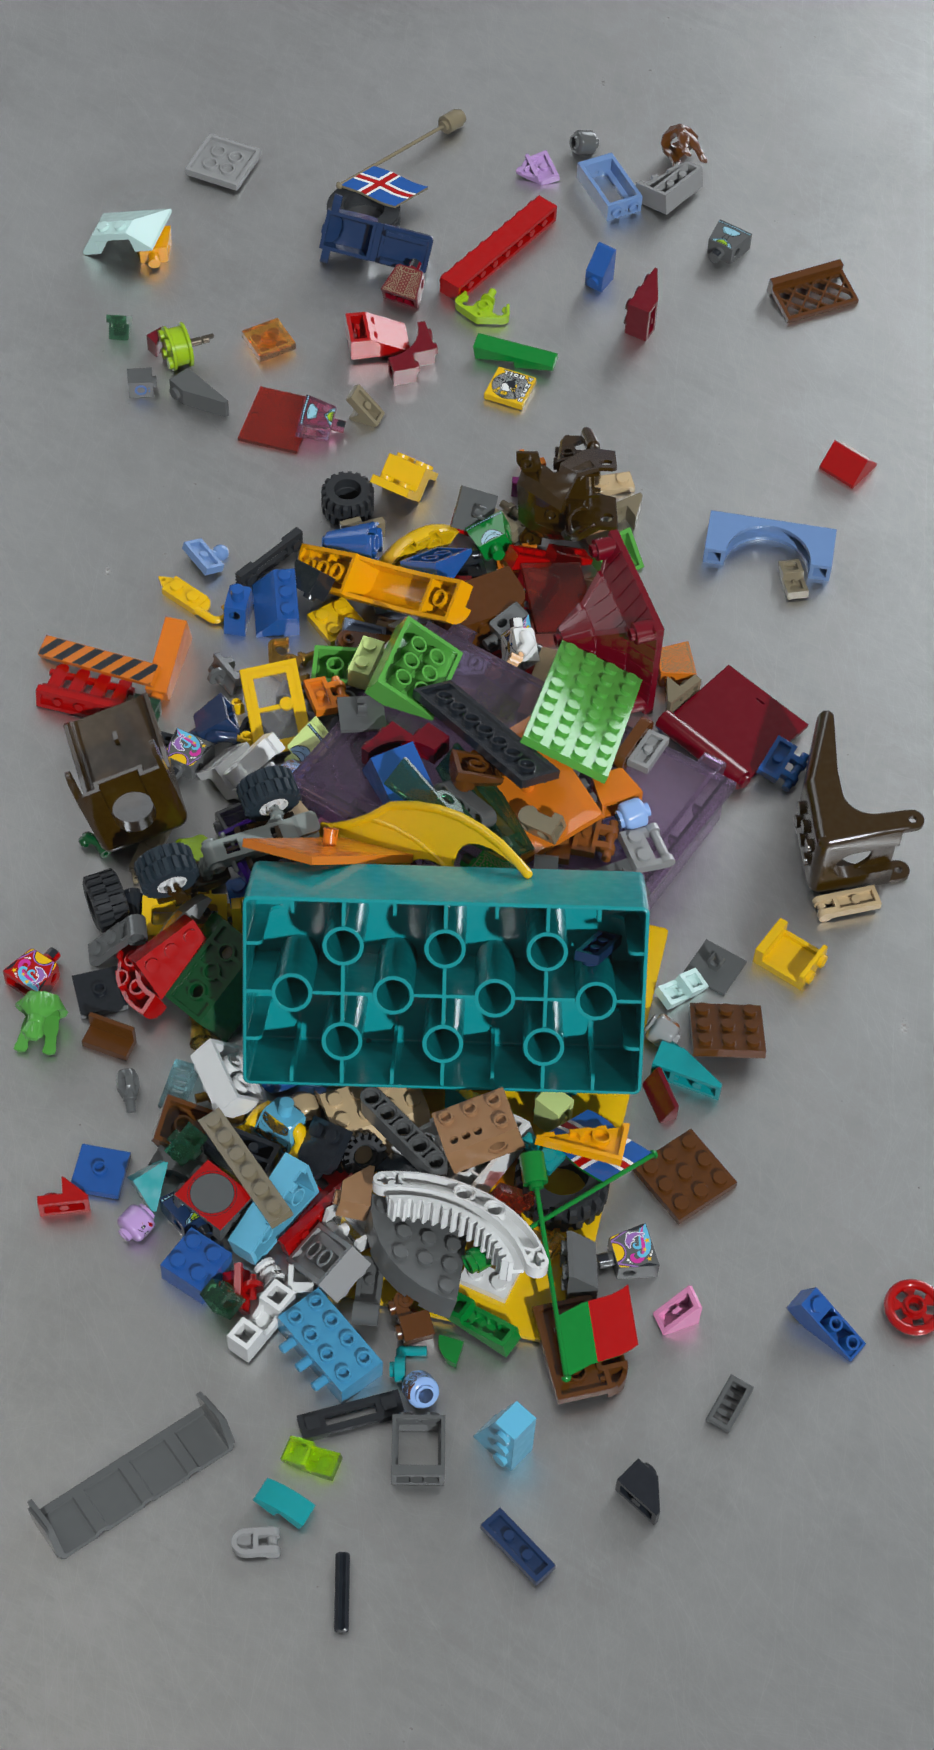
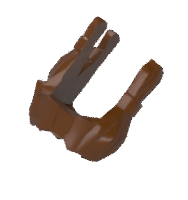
M681 123L670 126L662 135V152L670 159L672 167L681 163L680 158L682 156L691 157V149L696 152L701 162L707 163V158L698 142L699 136L689 126ZM677 137L678 141L671 144V141Z

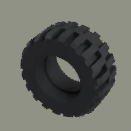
M518 1157L515 1168L514 1194L516 1195L518 1207H523L522 1213L527 1218L533 1217L534 1223L539 1220L535 1191H530L528 1187L523 1186ZM565 1157V1160L557 1168L575 1172L583 1179L585 1186L580 1191L570 1195H558L548 1191L546 1188L541 1189L540 1196L543 1215H548L601 1182L581 1171ZM610 1184L546 1221V1229L553 1231L554 1228H560V1232H567L568 1228L571 1227L574 1230L581 1229L584 1222L586 1225L592 1223L595 1220V1216H599L603 1211L608 1199Z

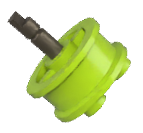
M179 322L176 327L167 328L163 326L161 330H158L159 340L163 344V348H161L162 358L167 361L168 368L173 371L177 370L179 366L186 364L189 367L194 366L192 347L202 345V343H210L209 339L214 338V334L211 333L190 339L183 322Z

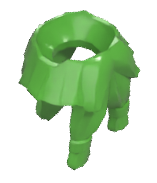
M28 991L22 999L15 1003V1007L25 1015L14 1050L21 1053L26 1052L29 1040L37 1041L44 1035L46 1038L42 1052L49 1056L55 1055L59 1023L62 1018L67 1016L68 1011L58 995L46 991Z

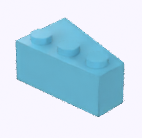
M516 1401L505 1410L495 1414L473 1437L493 1454V1459L501 1467L506 1466L512 1471L533 1450L537 1418Z

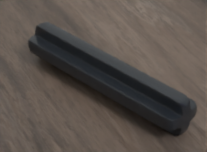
M337 1552L335 1554L334 1631L336 1633H347L349 1631L350 1554L348 1552Z

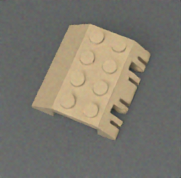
M320 1086L313 1088V1094L317 1099L320 1109L323 1108L327 1121L352 1131L353 1136L356 1135V1131L373 1133L383 1141L382 1143L387 1148L385 1152L388 1153V1156L394 1153L392 1150L393 1145L361 1113L360 1094L367 1087L326 1086L325 1088ZM376 1087L418 1128L430 1122V1110L421 1088ZM361 1146L356 1150L355 1160L357 1163L363 1164L371 1159L372 1150L369 1146ZM341 1161V1162H340V1165H341L342 1171H344V1170H346V1169L343 1167V1165H342L343 1162Z

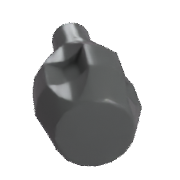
M133 1068L121 1069L116 1077L117 1091L126 1104V1112L133 1113L136 1112L135 1100L140 1088L139 1077Z

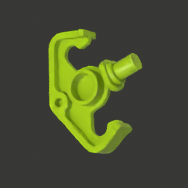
M490 288L488 293L483 294L481 300L476 301L473 306L463 305L464 302L469 300L466 291L455 299V309L475 324L503 325L509 322L510 304H506V307L502 308L503 315L493 313L494 296L496 295L494 288Z

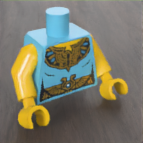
M278 1097L273 1102L267 1100L257 1105L245 1119L247 1122L235 1127L251 1133V1127L253 1126L254 1132L266 1140L281 1145L282 1153L285 1154L287 1152L297 1159L299 1149L307 1133L306 1117L294 1107V1100L290 1097Z

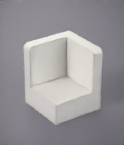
M289 1264L288 1288L295 1292L297 1303L314 1291V1283L301 1273L294 1272V1264Z

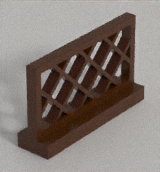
M841 259L770 278L766 290L769 297H774L787 323L854 305L859 301L842 270L844 264ZM839 277L842 285L833 283L831 280ZM821 283L826 285L823 291L813 287L814 284ZM831 287L838 290L837 296L826 292L827 288ZM803 288L808 290V293L803 295L796 292V289ZM810 292L821 295L820 300L809 297ZM843 292L848 294L851 299L846 300L839 297V295ZM786 293L791 295L789 301L781 298L779 294ZM796 297L803 300L802 306L791 302L792 298ZM823 297L833 300L834 303L828 305L821 301ZM806 302H808L813 305H816L817 307L816 309L810 310L808 308H805L804 305ZM788 307L798 310V314L790 316L787 310Z

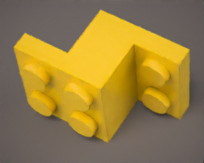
M397 452V455L389 453L380 476L373 474L370 482L403 497L420 502L429 479L436 481L439 473L432 471L433 466L400 452Z

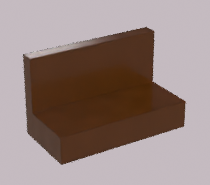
M90 1012L88 1015L90 1026L82 1039V1046L127 1062L137 1043L135 1027Z

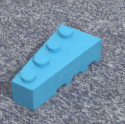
M285 1152L269 1179L294 1215L272 1229L254 1202H252L228 1239L233 1252L254 1266L263 1260L278 1242V1239L290 1228L320 1192L309 1165Z

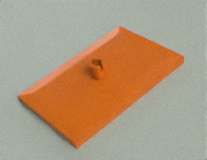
M530 716L510 728L520 738L523 736ZM542 753L540 754L560 770L559 779L521 789L501 772L504 778L501 785L475 786L473 789L478 797L495 810L497 815L496 826L509 846L526 864L534 860L535 854H544L604 817L602 811L574 770ZM534 806L538 812L551 818L554 813L564 817L567 826L555 845L523 829L518 819V813L523 807Z
M323 827V837L243 838L242 847L309 865L413 862V854L346 837H338L339 829Z

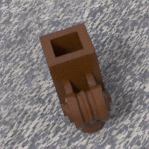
M397 1292L393 1299L387 1301L390 1316L395 1315L397 1325H394L397 1340H402L403 1346L433 1339L435 1331L429 1311H410L414 1300L408 1295L404 1297Z

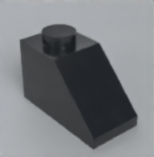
M296 559L294 564L297 589L304 592L303 597L313 602L315 599L324 602L336 579Z
M638 1458L617 1479L615 1490L655 1525L660 1515L658 1475L653 1466L647 1462L643 1463Z

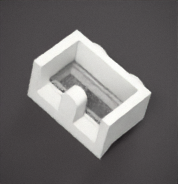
M334 1204L326 1208L321 1224L347 1241L359 1252L370 1247L367 1234H365V1221L336 1216V1205Z

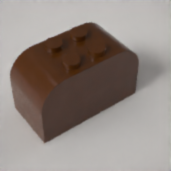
M510 566L465 581L473 586L466 608L470 609L471 612L466 620L459 624L430 620L434 629H442V639L461 652L467 653L485 648L482 640L491 635L489 622L516 601L524 609L525 591Z

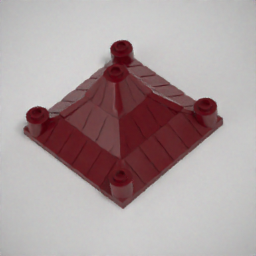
M618 529L609 531L606 537L593 539L592 544L589 545L591 557L595 558L596 561H602L601 570L597 571L582 602L557 627L553 638L556 647H559L562 640L573 643L578 648L588 653H593L598 658L608 663H613L618 668L628 673H633L642 679L631 714L642 711L644 715L653 713L665 629Z

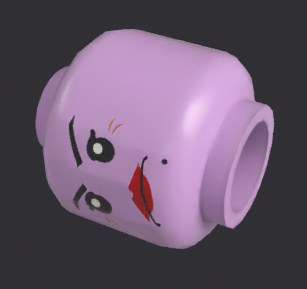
M135 1204L130 1205L117 1220L120 1228L118 1233L128 1242L131 1239L137 1242L142 1241L155 1227L153 1220L155 1215L143 1204H139V1206Z

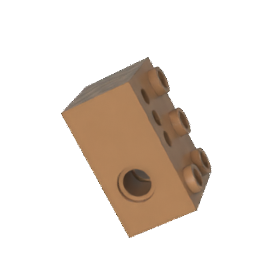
M503 1087L432 1113L445 1155L454 1174L525 1148Z

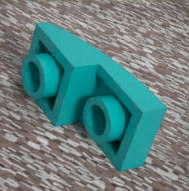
M270 1478L264 1481L253 1498L254 1502L274 1516L278 1513L298 1529L305 1524L316 1506L296 1491Z

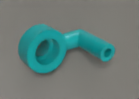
M427 1346L397 1347L395 1362H390L389 1367L390 1377H395V1383H403L406 1377V1356H427Z

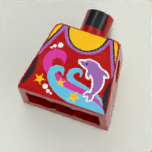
M50 947L44 954L35 949H29L3 970L5 984L24 996L31 990L50 993L60 977L59 967L56 963L61 957L60 953L53 947Z

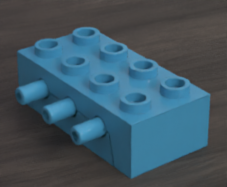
M319 1287L278 1316V1330L286 1338L279 1345V1349L285 1354L294 1348L302 1357L294 1365L298 1372L301 1373L308 1367L313 1370L318 1376L310 1384L314 1391L317 1392L326 1386L335 1398L343 1404L383 1375V1361Z

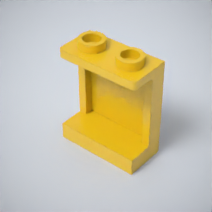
M780 917L755 949L753 962L801 990L806 983L809 985L816 975V969L818 967L822 968L827 962L828 956L826 953L828 946L823 945L818 949L787 930L788 922Z

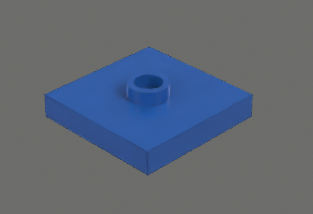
M82 1144L71 1183L86 1194L119 1200L131 1159V1152Z

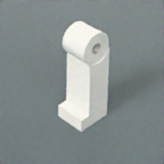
M274 732L263 734L223 774L231 785L236 788L243 778L260 769L276 754L281 753L285 746Z

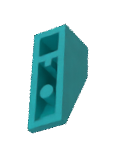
M661 1041L652 1063L651 1073L660 1067L669 1083L719 1100L723 1084L685 1048L672 1042Z

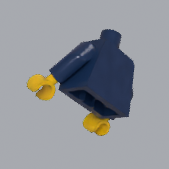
M219 693L193 716L195 728L188 733L207 740L214 745L222 742L236 744L237 741L241 743L247 742L250 746L253 744L251 732L244 731L237 735L240 732L236 715L245 713V706L239 698H234L229 702L222 693Z

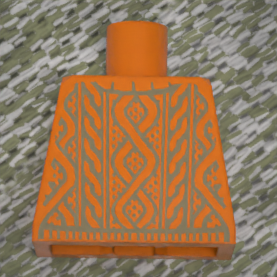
M689 641L662 647L657 679L661 687H665L667 677L680 686L685 679H690L692 676L697 675Z

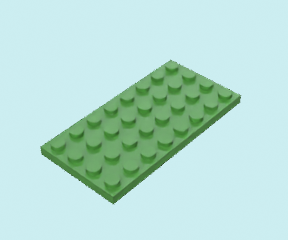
M562 640L520 743L605 784L642 679L633 673H628L618 668L613 663H608L598 658L593 653H588L578 648L573 643Z

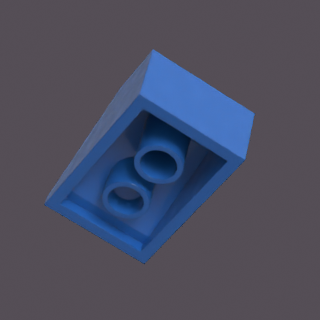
M434 547L401 560L400 566L429 574L455 578L472 554V548Z

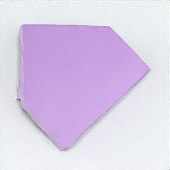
M547 150L532 156L526 153V159L521 167H518L516 170V174L540 185L560 180Z

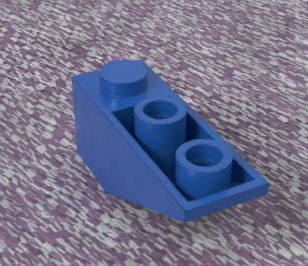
M817 1287L801 1290L786 1307L806 1330L849 1362L855 1358L866 1344Z

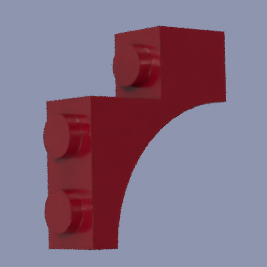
M425 321L417 322V339L414 344L403 353L389 357L388 372L393 386L417 382V373H420V366L435 364V355H438V347L436 342L433 343L432 331L430 328H427Z
M392 721L386 727H382L376 736L371 740H367L362 745L361 762L366 765L370 758L413 741L420 758L435 764L449 752L450 736L429 722L422 728H418L414 735H412Z

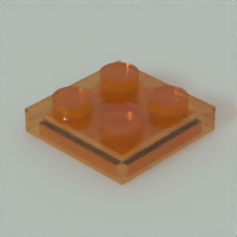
M278 318L242 331V338L259 362L296 349L295 341Z

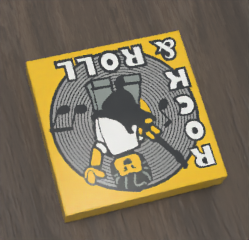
M498 367L484 393V399L522 410L536 384L537 378Z

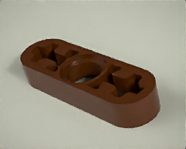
M644 717L640 718L619 747L612 765L613 767L623 768L624 770L628 767L627 759L647 731L653 729V721Z

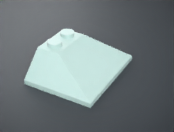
M171 208L103 213L83 250V254H101L108 241L128 239L135 252L152 251L172 213Z

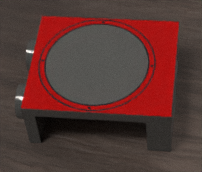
M209 1160L202 1166L198 1165L191 1173L190 1179L186 1183H180L174 1191V1205L179 1208L184 1204L213 1227V1236L219 1241L242 1219L253 1202L243 1186Z

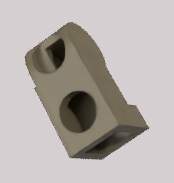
M525 806L518 813V819L526 832L554 845L567 826L562 815L554 813L551 818L538 812L534 806Z

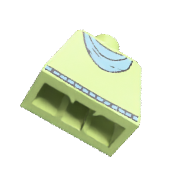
M315 716L287 745L291 754L284 760L286 762L287 760L294 759L304 762L312 769L335 758L342 749L317 716Z

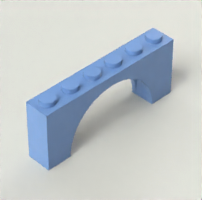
M711 510L703 562L724 565L727 555L738 545L752 540H772L791 547L802 557L807 566L808 578L829 581L837 529Z

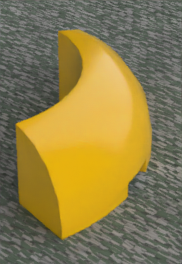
M429 524L419 527L393 543L378 561L400 566L401 560L416 555L417 552L424 548L429 550L434 547H448L459 531L446 524Z

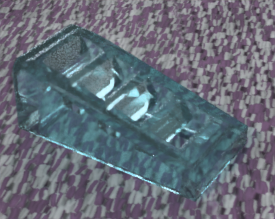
M175 1059L158 1108L162 1107L167 1094L186 1101L188 1100L199 1075L195 1071L193 1063ZM176 1079L186 1082V1085L176 1082ZM172 1089H175V1090L182 1091L183 1093L181 1094V1093H177V1092H174V1091H171V1090H172Z

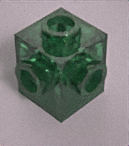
M188 1122L181 1131L176 1128L167 1138V1141L170 1143L164 1151L183 1167L189 1160L194 1162L201 1155L203 1150L200 1148L208 1137L191 1122Z

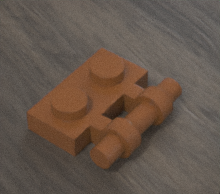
M602 818L575 834L571 855L594 859L595 852L597 851L602 853L601 860L603 862H610L611 856L614 855L616 849L614 842L619 835L618 821L610 820L609 825L602 824ZM599 835H604L606 837L605 841L598 840Z

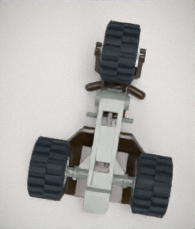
M278 765L264 767L250 773L240 781L236 787V793L245 816L249 820L257 822L245 823L233 828L235 832L233 835L226 837L225 833L221 832L220 839L209 838L201 843L203 857L200 858V861L196 862L189 845L181 842L162 844L139 856L134 863V870L144 896L156 899L158 904L174 901L175 906L178 907L196 896L197 892L205 893L225 884L231 878L228 868L232 866L234 872L238 873L237 863L246 860L250 871H252L253 865L258 861L298 862L242 847L243 838L320 837L318 832L320 830V823L315 812L307 811L294 815L293 811H291L301 800V794L290 768ZM208 907L206 908L202 916L208 917L211 914V911Z

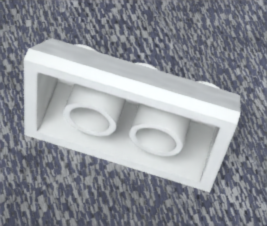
M209 1038L190 1055L194 1063V1069L199 1074L203 1083V1089L210 1098L213 1111L219 1107L226 1117L235 1118L252 1112L257 1105L267 1101L259 1084H250L243 1079L242 1046Z

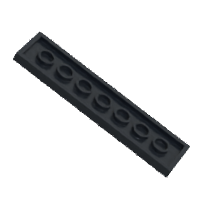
M452 680L413 690V698L519 788H528L529 786L559 779L560 770L536 750L520 743L521 738Z

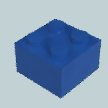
M191 1227L160 1264L162 1279L203 1305L223 1280V1273L233 1268L232 1253Z

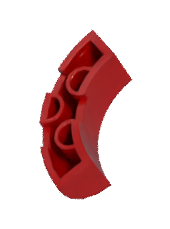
M128 944L117 954L119 960L115 973L118 988L121 990L125 1001L136 1012L148 1019H155L167 1007L156 994L151 992L127 958L143 945L132 946Z

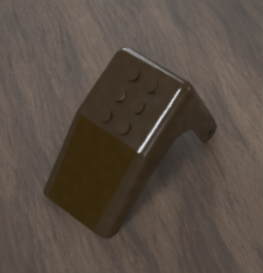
M147 692L132 700L85 718L64 723L63 727L82 793L70 771L65 772V778L79 808L100 846L105 851L116 852L181 827L186 822L187 811Z
M829 710L822 711L816 720L800 801L797 802L798 813L794 815V825L807 885L815 892L904 881L909 876L910 868L903 861H892L895 846H900L903 833L918 831L923 827L924 816L916 810L870 814L855 809L846 801L842 792L837 767L834 714ZM909 819H915L916 822H910ZM871 851L865 859L856 864L843 860V858L852 854ZM895 869H900L902 872L897 873Z

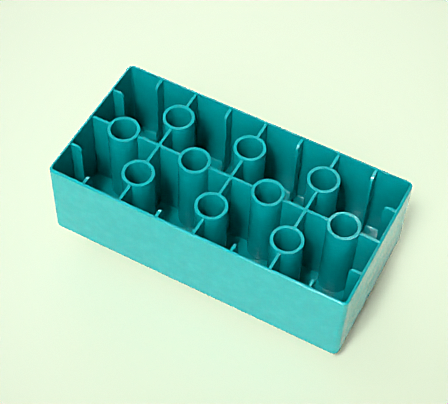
M256 862L253 865L243 899L244 1081L250 1084L496 1090L503 1087L504 1091L633 1095L639 1093L642 1087L650 921L643 874L634 871L531 869L533 875L531 878L526 879L517 868L386 864L309 865L302 862ZM598 930L622 935L621 945L598 966H585L581 961L574 960L575 951ZM367 1038L372 1040L370 1043H366Z

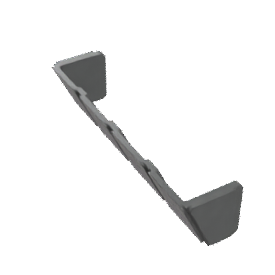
M201 1391L197 1393L196 1396L200 1404L199 1408L41 1509L37 1507L32 1499L27 1501L29 1506L27 1509L32 1520L57 1558L60 1556L61 1559H66L97 1539L102 1532L111 1530L143 1509L150 1501L157 1500L188 1480L193 1473L202 1471L233 1450L235 1440L228 1422L206 1395L204 1396Z

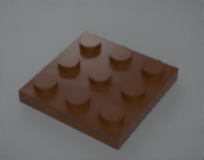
M703 1002L689 1004L693 1056L765 1059L766 1044L761 1005L710 1004Z
M689 1129L658 1149V1157L656 1159L652 1158L632 1170L678 1225L737 1186V1181L692 1129Z

